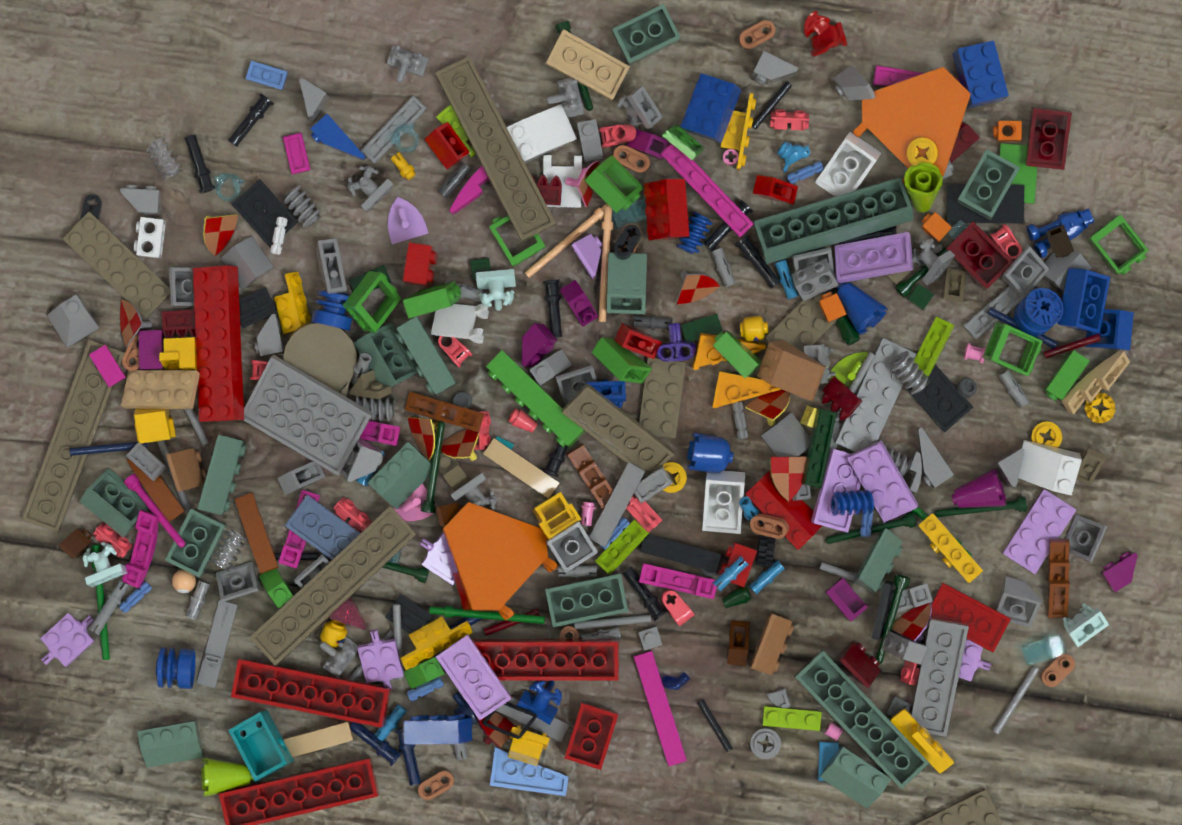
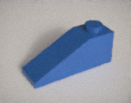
M328 114L310 128L313 132L311 136L317 143L322 142L328 147L363 161L367 159Z

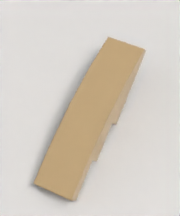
M1123 350L1104 360L1072 388L1062 400L1069 413L1075 414L1085 400L1091 403L1101 389L1107 391L1130 363Z
M495 438L483 453L548 499L560 484Z
M349 721L283 740L292 757L354 739Z

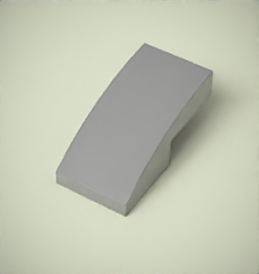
M914 452L913 461L908 470L915 473L909 489L911 492L917 493L922 474V461L920 453Z
M928 584L903 590L897 612L933 602ZM892 593V597H891L890 603H892V599H893L894 593Z

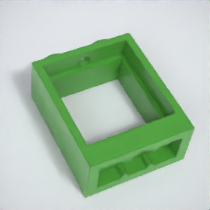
M613 155L600 164L584 180L616 213L621 209L626 211L641 197L639 192L644 188ZM604 173H606L620 187V189L627 195V197L610 181V179Z
M1121 214L1087 239L1115 275L1121 273L1123 276L1132 269L1130 265L1135 261L1137 264L1147 257L1145 253L1149 251ZM1117 226H1120L1138 249L1135 255L1119 267L1116 266L1098 243L1099 240Z
M508 215L504 218L499 216L491 221L492 225L489 228L513 267L546 248L539 234L534 236L537 243L513 257L496 230L509 222L510 219Z
M369 271L343 306L364 331L376 333L402 298L397 293V289L387 281L385 274ZM376 285H378L387 297L375 313L370 316L362 304Z
M454 280L413 292L403 300L408 318L451 307L461 299V289Z
M996 322L982 358L1017 374L1029 376L1034 368L1035 359L1041 351L1043 341L1009 325ZM1009 333L1028 341L1018 367L999 359Z

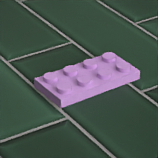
M905 232L835 245L838 283L913 270L910 233Z
M882 440L848 455L847 460L864 489L871 492L874 506L883 522L918 508L916 499Z
M831 448L811 523L848 533L854 512L852 511L851 515H847L845 510V514L841 516L838 510L837 516H833L831 511L832 495L836 491L856 492L860 490L861 482L847 460L850 453Z
M1043 489L1002 554L1033 574H1036L1049 554V539H1058L1076 509Z
M466 635L436 656L479 720L512 699L469 635Z

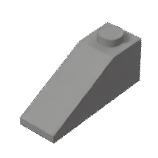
M337 238L317 241L316 254L327 294L347 292Z
M919 427L916 430L922 461V472L925 475L922 478L928 487L932 485L933 488H936L954 474L923 428Z

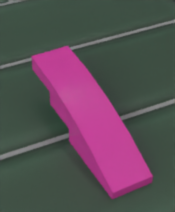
M483 166L471 176L459 192L449 210L452 215H455L484 194L480 186L489 181V178Z

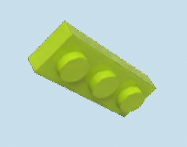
M939 317L935 318L914 359V363L919 365L918 369H922L923 375L928 377L954 328L952 323Z
M634 519L595 562L611 575L649 533Z
M764 706L762 725L820 731L822 712Z

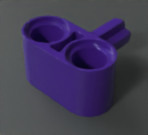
M679 323L669 324L670 342H666L659 347L657 351L659 359L665 362L689 360L696 353V345L691 341L681 340ZM683 346L689 347L690 355L683 353ZM664 347H668L671 350V356L664 354Z

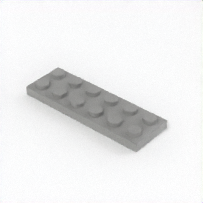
M884 338L880 339L874 352L876 356L856 392V395L863 402L849 418L843 421L834 443L853 452L877 443L903 385L900 382L903 376L896 377L899 370L891 371L894 364H891V361L905 351L909 352V357L915 359L916 353Z
M930 618L925 642L927 649L920 667L911 715L930 734L947 737L969 625Z

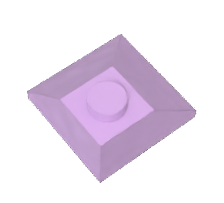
M590 234L573 243L572 249L593 280L597 273L602 243L597 236L593 237Z

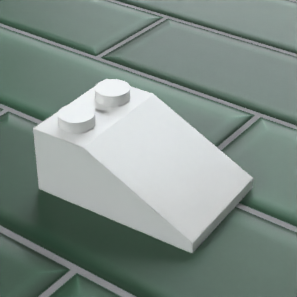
M562 104L507 127L525 163L577 139Z
M849 132L815 183L835 197L856 191L881 155V152L855 136L852 132Z
M1024 440L1021 449H1025L1018 478L1051 491L1072 495L1082 461L1080 453Z
M707 472L702 531L741 534L743 509L739 505V501L744 497L745 472Z

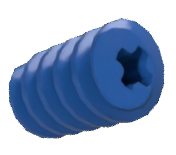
M693 211L692 213L696 217H689V220L692 222V224L688 223L689 237L679 238L682 244L676 245L679 249L690 254L700 252L696 246H703V243L700 241V239H706L703 232L710 231L706 225H713L708 218Z
M861 490L856 492L836 491L832 495L831 511L833 516H837L838 510L841 516L845 514V510L847 515H851L852 511L855 515H858L860 511L862 514H866L867 509L870 514L873 512L874 499L869 490H864L863 492Z

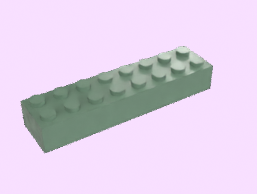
M900 177L753 222L766 264L913 221V208Z
M822 649L794 675L901 789L929 764L924 756Z

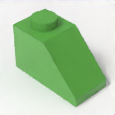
M277 568L259 576L267 593L278 608L284 606L295 595Z
M436 656L418 664L416 667L405 670L404 676L410 688L413 689L446 672Z

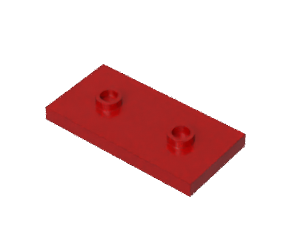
M942 583L931 604V618L969 625L966 639L994 653L1011 621V618Z

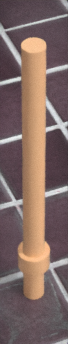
M606 203L602 208H597L589 219L524 273L529 278L594 223L599 219L602 220L604 218L605 206H610Z
M605 206L604 222H602L603 246L598 319L600 322H606L608 256L610 252L611 230H613V222H611L612 208Z

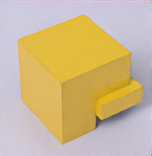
M195 337L164 339V352L159 353V360L165 370H197Z
M135 409L134 425L137 441L140 444L170 440V438L176 437L174 419L169 417V409Z
M561 492L532 510L540 522L538 525L548 540L575 522L582 520L572 503L568 504Z
M517 725V728H512L511 733L519 735L523 729H520L521 726ZM526 731L520 739L510 736L509 738L513 739L508 758L537 766L542 749L547 748L550 738L546 737L547 734L545 733L539 735Z

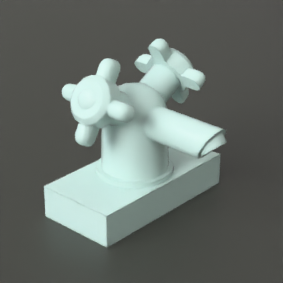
M514 269L476 272L477 288L479 290L489 289L488 295L486 293L479 294L481 302L485 307H491L492 304L490 302L494 300L495 309L500 311L502 309V300H505L503 303L505 306L512 303L515 292L511 290L505 293L504 288L516 287Z
M101 543L104 546L102 552L90 554L91 548H87L83 554L84 566L88 567L89 562H94L97 573L85 578L86 584L90 587H95L127 574L126 567L122 564L111 567L108 555L110 553L116 555L117 552L108 543Z
M1085 603L1081 605L1083 607L1079 610L1081 613L1076 614L1073 619L1070 617L1063 618L1064 627L1077 647L1109 625L1098 608L1094 610Z

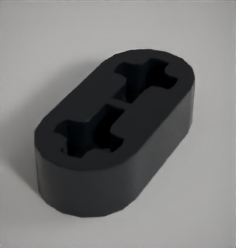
M89 195L85 198L81 219L89 211L98 220L100 219L102 200L99 196ZM95 198L98 206H94L93 212H91V205L88 202Z
M628 225L623 230L614 247V253L618 259L626 260L631 256L641 237L638 226ZM635 231L636 236H632L629 241V233ZM627 244V246H626V251H627V252H623V253L621 254V253H620V249H622V248L624 247V245Z

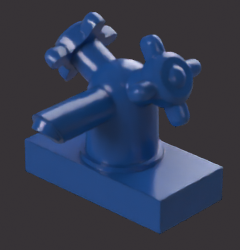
M603 379L602 382H587L621 409L623 402L626 401L625 381Z
M534 681L529 686V689H533L534 692L537 691V695L535 696L525 690L516 706L536 713L538 719L550 725L558 709L550 705L549 702L553 700V703L560 705L562 692L559 689H555V693L551 692L555 685L554 681H548L545 688L542 686L546 683L545 681Z

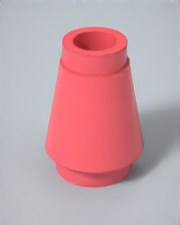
M517 408L513 410L508 419L512 426L533 433L538 424L522 409L518 410Z

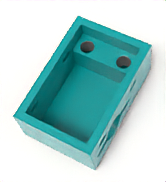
M268 710L259 712L228 730L255 781L262 780L294 762Z

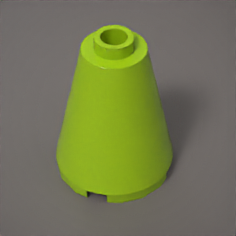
M922 162L914 167L912 165L905 172L904 184L916 211H929L943 184V176L939 172L938 167L931 163Z
M202 758L201 763L205 764L204 768H201L202 790H206L203 796H211L250 785V781L254 780L247 765Z

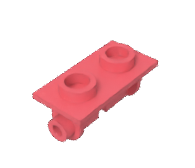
M777 109L775 112H770L771 119H774L770 120V127H774V129L787 130L788 123H791V130L804 131L809 128V113L796 110L793 113Z
M478 411L484 413L474 450H486L491 443L489 435L491 418L489 412Z
M635 494L632 496L626 509L649 533L662 519L646 501L640 503Z
M345 497L339 500L333 507L334 513L345 521L350 517L351 520L348 524L360 533L372 523L366 513L361 512L351 500Z
M105 522L100 524L93 533L95 539L100 543L105 542L107 544L110 542L117 552L116 556L118 558H124L128 553L127 551L134 546L126 537L123 538Z
M906 660L901 670L900 681L916 686L920 669L917 668L918 664Z

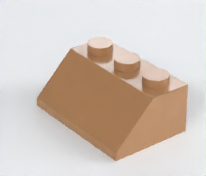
M769 613L749 665L752 669L772 675L773 671L777 672L780 661L777 660L779 655L785 652L787 644L784 642L786 637L792 634L794 626L791 624L793 621L774 613Z

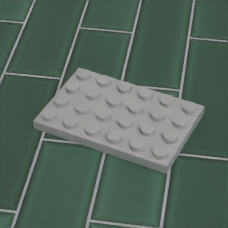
M275 355L271 356L244 408L245 422L338 476L373 415L371 411Z

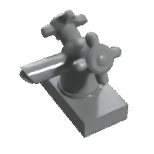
M397 45L396 47L392 46L386 64L399 69L396 81L401 83L406 72L423 77L429 58L422 56L421 53L415 54L403 50Z
M571 78L558 80L557 84L560 94L548 97L547 103L562 102L568 118L584 115L577 80Z
M643 85L638 86L630 95H624L617 104L618 108L624 106L627 109L629 124L633 126L644 124L646 129L652 128L663 117Z
M360 166L359 169L364 171L363 177L354 183L351 177L348 178V189L352 196H356L355 190L361 189L368 196V199L361 205L368 213L394 187V184L387 179L381 186H378L371 179V174H378V171L374 170L371 166Z
M932 238L919 240V243H921L920 248L923 249L920 253L917 252L916 248L912 250V261L917 263L918 266H922L923 262L929 269L922 279L926 285L939 279L955 256L949 250L938 257L936 254L942 251L943 245L939 243L935 246Z
M824 344L804 346L805 354L826 366L820 383H828V379L831 376H835V372H831L829 368L830 360L827 358L829 353L833 352V349L828 348Z
M483 473L451 494L455 501L466 495L471 503L484 507L491 504L492 510L495 509L497 502L494 491H490L491 497H485L478 487L479 484L487 480Z
M347 636L344 643L340 642V647L336 649L326 642L320 644V648L331 655L323 668L338 678L358 652V644Z

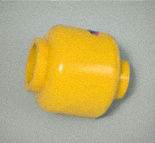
M761 316L745 317L743 322H740L741 337H744L746 341L763 340L765 333H768V322H764Z
M336 619L326 622L320 633V640L333 648L340 647L339 643H344L347 636L345 624Z

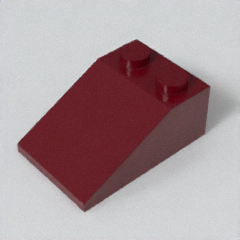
M1031 107L1026 166L1065 169L1072 117L1071 111Z
M974 222L946 248L947 251L950 250L955 255L954 259L983 290H987L1014 262Z
M852 641L836 658L868 689L880 672L878 667L880 663L873 656L869 658L864 653L866 649L859 642L855 644Z

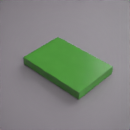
M677 124L669 128L662 135L691 160H694L705 149L704 146Z
M1000 143L999 156L1020 167L1011 185H1025L1024 203L1034 204L1037 167L1026 166L1027 145Z

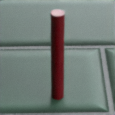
M1098 333L1044 351L1045 358L1047 359L1101 341V337Z
M538 609L523 614L540 616ZM503 621L485 628L484 632L488 636L522 622Z

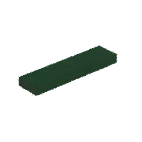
M817 409L802 479V484L822 487L837 415L836 412Z

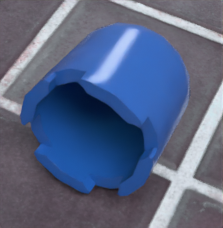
M699 432L692 433V437L695 438L694 441L689 442L687 459L690 460V465H687L688 470L720 473L727 468L728 463H732L733 452L730 451L729 442L725 438Z

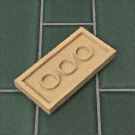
M564 29L561 31L545 62L549 67L573 80L576 79L578 83L611 101L614 99L630 68L629 65Z
M128 370L121 406L124 409H193L200 373L197 370Z

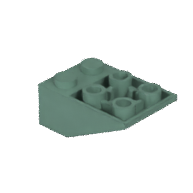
M609 252L607 313L645 314L647 253H632L628 259L621 260L615 256L614 252Z

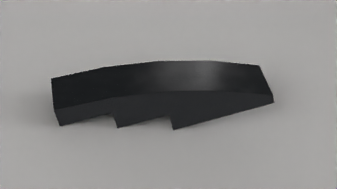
M650 534L644 538L640 551L718 573L722 554Z

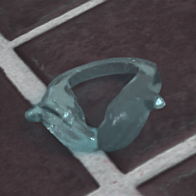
M401 125L395 129L390 143H394L401 152L406 153L415 150L419 143V136L413 129L415 125ZM401 130L415 138V143L411 148L406 149L401 146V136L399 134Z
M227 173L215 177L217 181L216 193L219 198L224 201H233L238 198L241 191V183L244 180H241L235 174ZM228 177L232 178L236 190L235 195L230 198L224 197L220 190Z

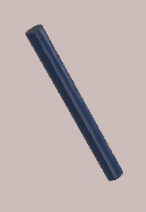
M992 307L989 308L988 315L1020 330L1013 318ZM1045 335L1035 337L1052 348H1055L1058 344L1057 341Z
M138 442L69 448L70 456L126 451L131 450ZM142 443L147 448V443Z

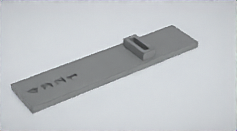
M628 462L589 536L591 540L603 547L607 546L645 473L644 470Z
M221 600L218 602L197 679L198 684L216 687L237 604L226 601L221 602Z
M512 697V699L508 701V703H511L513 705H517L519 702V700L514 697ZM502 705L496 710L525 725L533 717L506 705ZM554 717L549 725L536 718L530 727L561 742L569 724Z

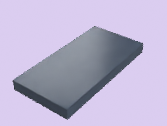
M308 494L284 525L331 560L361 534Z

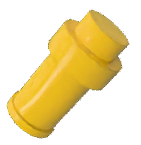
M400 152L396 153L397 156L394 155L390 160L399 169L403 179L411 180L416 176L415 168L408 164Z

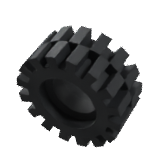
M759 534L756 565L772 567L776 538Z

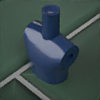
M456 692L452 697L459 706L453 711L454 714H465V718H472V725L478 722L476 714L460 693Z

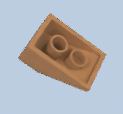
M784 340L771 341L768 344L757 376L775 387L813 401L826 366Z
M191 448L166 455L177 492H185L204 486L207 472L206 469L202 470L200 462H203L200 451H196V448Z

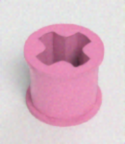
M728 149L723 154V161L726 165H734L738 160V153L734 149ZM729 152H732V155L736 156V158H734L732 162H729V159L725 158V156H728Z
M831 721L824 735L837 741L843 728H840Z

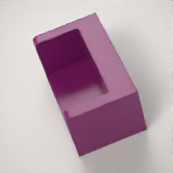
M163 330L139 331V369H164L159 360V353L164 352L165 338Z
M843 577L825 591L850 622L868 608Z

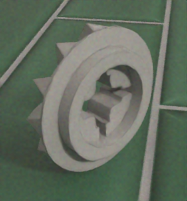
M769 728L760 729L753 734L750 740L751 750L761 759L773 758L780 751V737ZM767 735L768 742L774 746H767L765 752H763V745L757 742L764 741Z

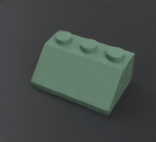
M392 322L379 328L376 333L370 332L354 342V346L359 354L368 353L372 359L368 367L369 371L374 370L376 382H381L382 385H388L391 388L418 374L415 368L416 364L409 358L405 351L407 348L404 344H401L396 336L397 331Z
M407 442L368 484L397 510L430 476L431 462L410 442Z
M109 468L85 491L79 501L123 538L136 526L139 510L146 512L149 510L135 491L129 490L124 484V480Z
M886 528L880 531L853 583L871 593H875L877 590L880 591L885 582L882 580L886 573L889 574L894 566L891 563L894 557H898L903 549L900 546L903 541Z
M197 719L137 731L140 750L147 768L204 757Z
M842 745L839 746L820 775V778L866 809L882 794L891 778Z

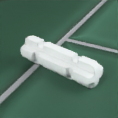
M277 217L276 220L277 227L274 230L273 245H271L270 250L272 254H281V244H283L286 231L284 228L287 226L288 221L284 217Z

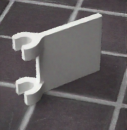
M544 155L543 175L546 176L549 185L556 175L562 183L561 206L547 205V207L581 208V195L578 188L566 185V179L568 177L578 179L582 171V156L574 155V166L570 167L551 166V155Z
M453 304L451 307L437 310L434 316L431 335L470 339L475 343H483V329H474L476 316L488 319V306L485 307L483 304L477 306Z

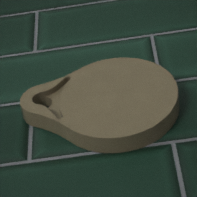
M309 322L300 326L290 335L285 344L283 360L346 397L349 383L354 374L353 369L357 364V354L354 343L345 330Z

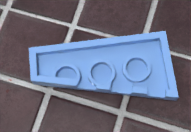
M495 747L490 786L566 796L568 776L540 765L534 766L508 758V752Z

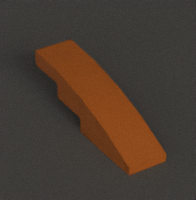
M411 391L409 392L404 409L479 432L484 413Z
M581 443L566 454L604 510L613 493V489L583 443Z
M130 459L126 460L169 522L185 512V509L179 503L161 474L153 481Z
M253 492L235 498L260 574L279 568L269 534L266 531Z
M1049 539L1048 618H1067L1070 586L1069 539Z

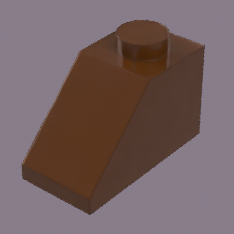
M458 502L436 507L440 526L447 525L463 508V505L459 506Z
M77 528L58 546L72 559L79 558L94 542L91 538L93 535L86 528L83 530Z
M731 620L727 664L746 666L749 650L750 622Z

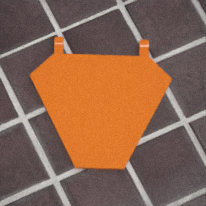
M944 67L873 91L876 96L874 99L862 100V123L853 131L855 136L860 137L869 129L907 168L912 166L907 157V149L910 143L917 138H929L938 149V156L933 165L938 167L942 176L945 175L971 93ZM917 146L920 153L916 158L922 156L924 158H927L926 152L928 151L929 147L927 149H921Z
M467 502L443 528L472 610L498 611L503 619L511 618L514 612L504 604L541 564H543L548 572H552L558 566L555 561L548 557L547 537L541 528Z

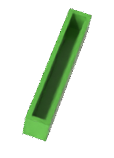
M503 350L486 366L490 370L488 374L495 381L499 379L503 383L501 387L508 394L513 392L517 396L514 400L522 407L526 405L530 409L528 413L535 420L539 418L544 423L542 427L549 434L553 431L558 436L555 440L563 447L567 445L570 448L586 432L562 413V408Z

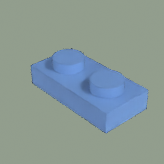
M251 61L245 79L283 91L288 72Z

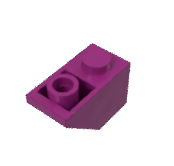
M636 129L635 139L628 142L627 146L662 161L663 157L660 153L669 146L670 142L654 134Z
M576 280L560 289L561 294L582 327L599 317Z
M534 323L522 337V365L524 367H534L542 361V357L549 353L558 341L544 324Z
M1127 551L1119 556L1120 560L1113 563L1111 561L1103 566L1104 570L1100 573L1112 592H1117L1132 582L1138 556L1136 552L1130 553Z

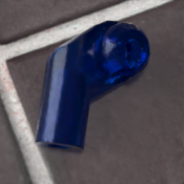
M684 672L678 678L664 676L661 681L665 688L678 690L690 680V677Z

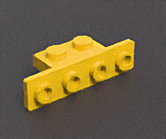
M754 93L749 94L746 113L733 111L720 147L739 151L736 170H740L741 166L744 167L746 162V155H743L744 147L748 148L750 136L746 135L747 129H751L753 122L750 112L755 110L756 99L753 98Z
M299 272L286 273L285 278L289 293L274 297L283 334L294 332L300 326L311 322Z
M930 514L919 524L920 529L931 542L929 546L936 554L938 552L944 557L942 561L948 568L952 566L968 583L983 572L981 567L934 514Z
M441 616L409 634L416 650L400 658L405 670L416 667L420 662L427 658H432L436 653L449 648L466 635L472 634L470 624L466 621L450 630Z
M902 709L890 719L891 723L938 773H942L954 764V760L945 752L941 744L934 740L928 730L922 727L906 709Z

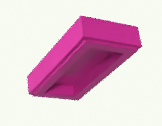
M302 133L283 137L291 174L310 171Z
M107 345L89 354L109 388L126 378Z

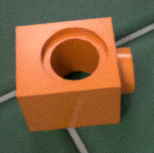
M998 121L996 126H993V137H996V142H1020L1022 140V121ZM1003 127L1011 129V136H1005L1002 133Z
M936 212L932 215L928 213L922 219L923 225L920 227L937 243L952 228Z
M829 292L821 296L822 300L818 303L827 323L846 315L837 293L832 295Z

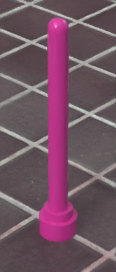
M136 474L130 475L124 481L126 487L138 494L153 515L158 516V521L179 547H184L185 541L141 487L142 484Z

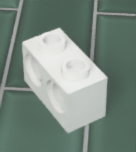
M140 217V221H137L136 233H139L138 240L134 242V252H136L137 256L162 259L165 220ZM153 223L155 225L154 232L147 233L146 226ZM147 242H151L153 249L146 253L144 245Z

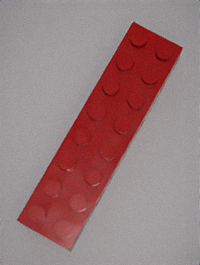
M215 266L193 268L197 371L200 373L198 381L199 422L244 420L238 267Z
M472 639L500 681L619 680V639Z
M241 658L238 659L231 697L382 728L385 725L392 688Z
M368 757L243 786L219 793V798L226 825H258L378 797L379 789L372 759Z

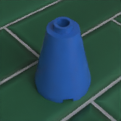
M844 282L836 289L843 308L859 335L868 332L866 330L867 327L871 326L873 328L886 315L885 311L888 308L851 282L847 284Z

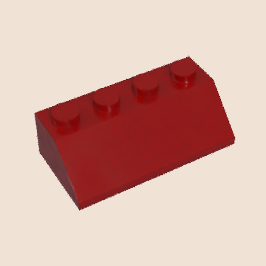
M770 470L744 493L763 514L784 519L788 523L789 531L784 537L797 550L822 527V525L811 523L814 511L803 500L793 501L791 499L788 502L778 492L773 483Z

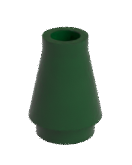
M846 316L836 321L843 343H846L847 346L861 339Z
M745 585V587H737L726 597L722 598V601L727 609L748 603L752 597Z

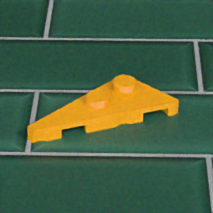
M700 333L692 365L693 370H698L699 367L705 365H715L721 361H727L713 346L716 342L714 338L717 335ZM738 339L753 353L766 348L765 343Z
M719 371L712 408H718L781 389L762 379L744 378L741 375Z

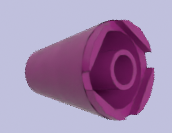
M992 469L954 489V494H951L954 505H958L959 508L1003 507L1007 505L1002 481L998 480L997 477L999 475L998 470Z

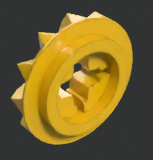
M917 138L910 143L907 149L908 160L913 166H917L922 162L934 164L938 156L937 146L929 138ZM917 146L921 149L929 147L926 152L927 158L923 156L916 158L920 153Z
M1098 393L1091 403L1088 401L1085 403V413L1095 423L1109 421L1113 418L1116 411L1115 402L1111 396L1105 393ZM1102 400V405L1108 408V410H1103L1099 416V410L1093 408V406L1099 405Z
M1042 422L1037 424L1032 430L1031 439L1032 442L1040 444L1044 442V445L1058 448L1062 442V432L1056 424ZM1050 429L1049 436L1054 441L1047 440L1044 442V438L1039 433L1046 434Z
M665 463L663 465L665 470L671 474L677 472L678 474L675 477L677 484L672 483L663 491L668 493L678 492L686 483V472L677 463Z

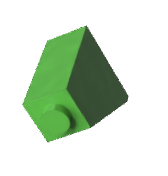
M729 331L725 333L720 332L714 338L716 342L713 346L744 378L751 376L761 366L762 361Z
M602 337L592 351L620 381L643 383L652 370L651 366L628 349L621 347L611 338Z
M1074 350L1068 351L1044 388V391L1047 392L1046 396L1053 401L1057 399L1063 400L1090 360Z

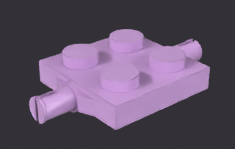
M444 532L441 533L433 544L422 538L423 542L420 541L419 545L428 551L421 564L451 585H454L453 573L458 572Z
M67 613L40 639L49 650V653L41 659L44 661L43 663L47 665L55 657L65 667H68L91 646L95 640L89 635L87 627L94 622L92 616L89 615L80 622L71 613Z
M378 629L370 630L372 641L368 644L358 645L357 648L366 683L380 681L383 682L384 687L392 688L390 680L404 676L396 639H379Z
M967 639L959 678L972 681L974 672L978 667L989 671L991 663L982 661L981 653L983 648Z

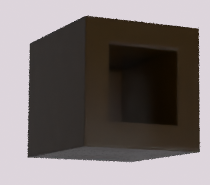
M1064 224L1046 231L1056 258L1067 257L1074 251Z

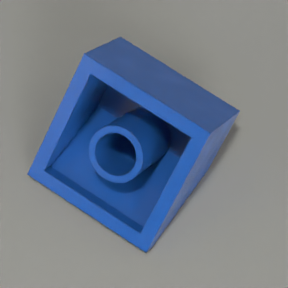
M1104 309L1099 333L1101 341L1086 345L1085 347L1130 351L1134 312ZM1087 332V333H1086V337H1089V336H1092V335H1095V334H1098V333Z

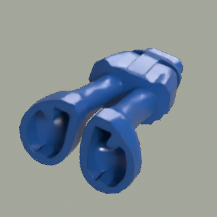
M1089 209L1061 214L1058 216V220L1043 227H1036L1030 224L1026 226L1030 241L1034 242L1046 235V231L1064 224L1068 236L1072 240L1084 229H1087L1088 225L1094 223V219ZM1048 238L1033 244L1040 258L1047 256V250L1051 246Z

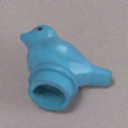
M786 141L783 142L777 151L780 158L784 159L783 172L785 173L791 164L809 157L811 153L810 145H792Z

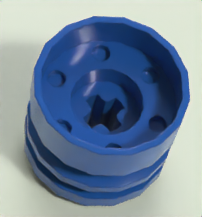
M1039 288L1033 290L1016 306L1014 320L1017 327L1022 332L1037 337L1045 334L1060 321L1063 315L1062 301L1050 289Z
M318 290L317 295L325 297V300L316 299L315 302L322 305L323 309L313 310L311 322L350 331L353 319L345 315L347 310L343 306L350 295L343 292L327 294L326 290Z
M167 647L160 648L156 662L158 687L163 688L167 679L168 688H172L174 680H177L179 689L193 688L196 666L195 649L182 648L179 657H176L175 648H170L169 656Z

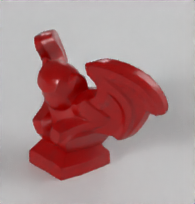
M817 11L812 12L807 17L804 24L806 38L813 32L817 34L811 38L813 50L810 53L812 57L821 55L830 48L837 47L839 44L847 46L841 22L835 26L829 25L830 19L817 15Z

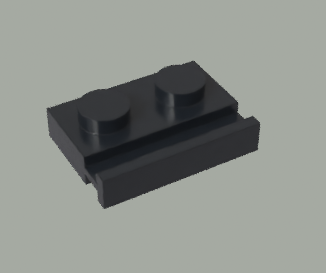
M266 287L239 299L240 323L243 329L270 317L272 314L278 313Z
M402 594L395 601L401 607V628L409 634L424 627L432 617V614ZM393 606L385 616L391 622H393Z

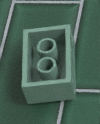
M664 4L612 29V33L629 66L681 40Z
M986 149L957 203L991 221L1020 167Z
M191 508L178 533L185 541V546L179 547L174 541L165 561L199 578L203 577L228 525Z

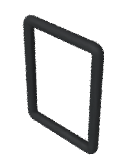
M508 702L503 704L533 716L519 735L487 723L496 710L487 715L483 720L484 726L520 739L536 720L537 714Z

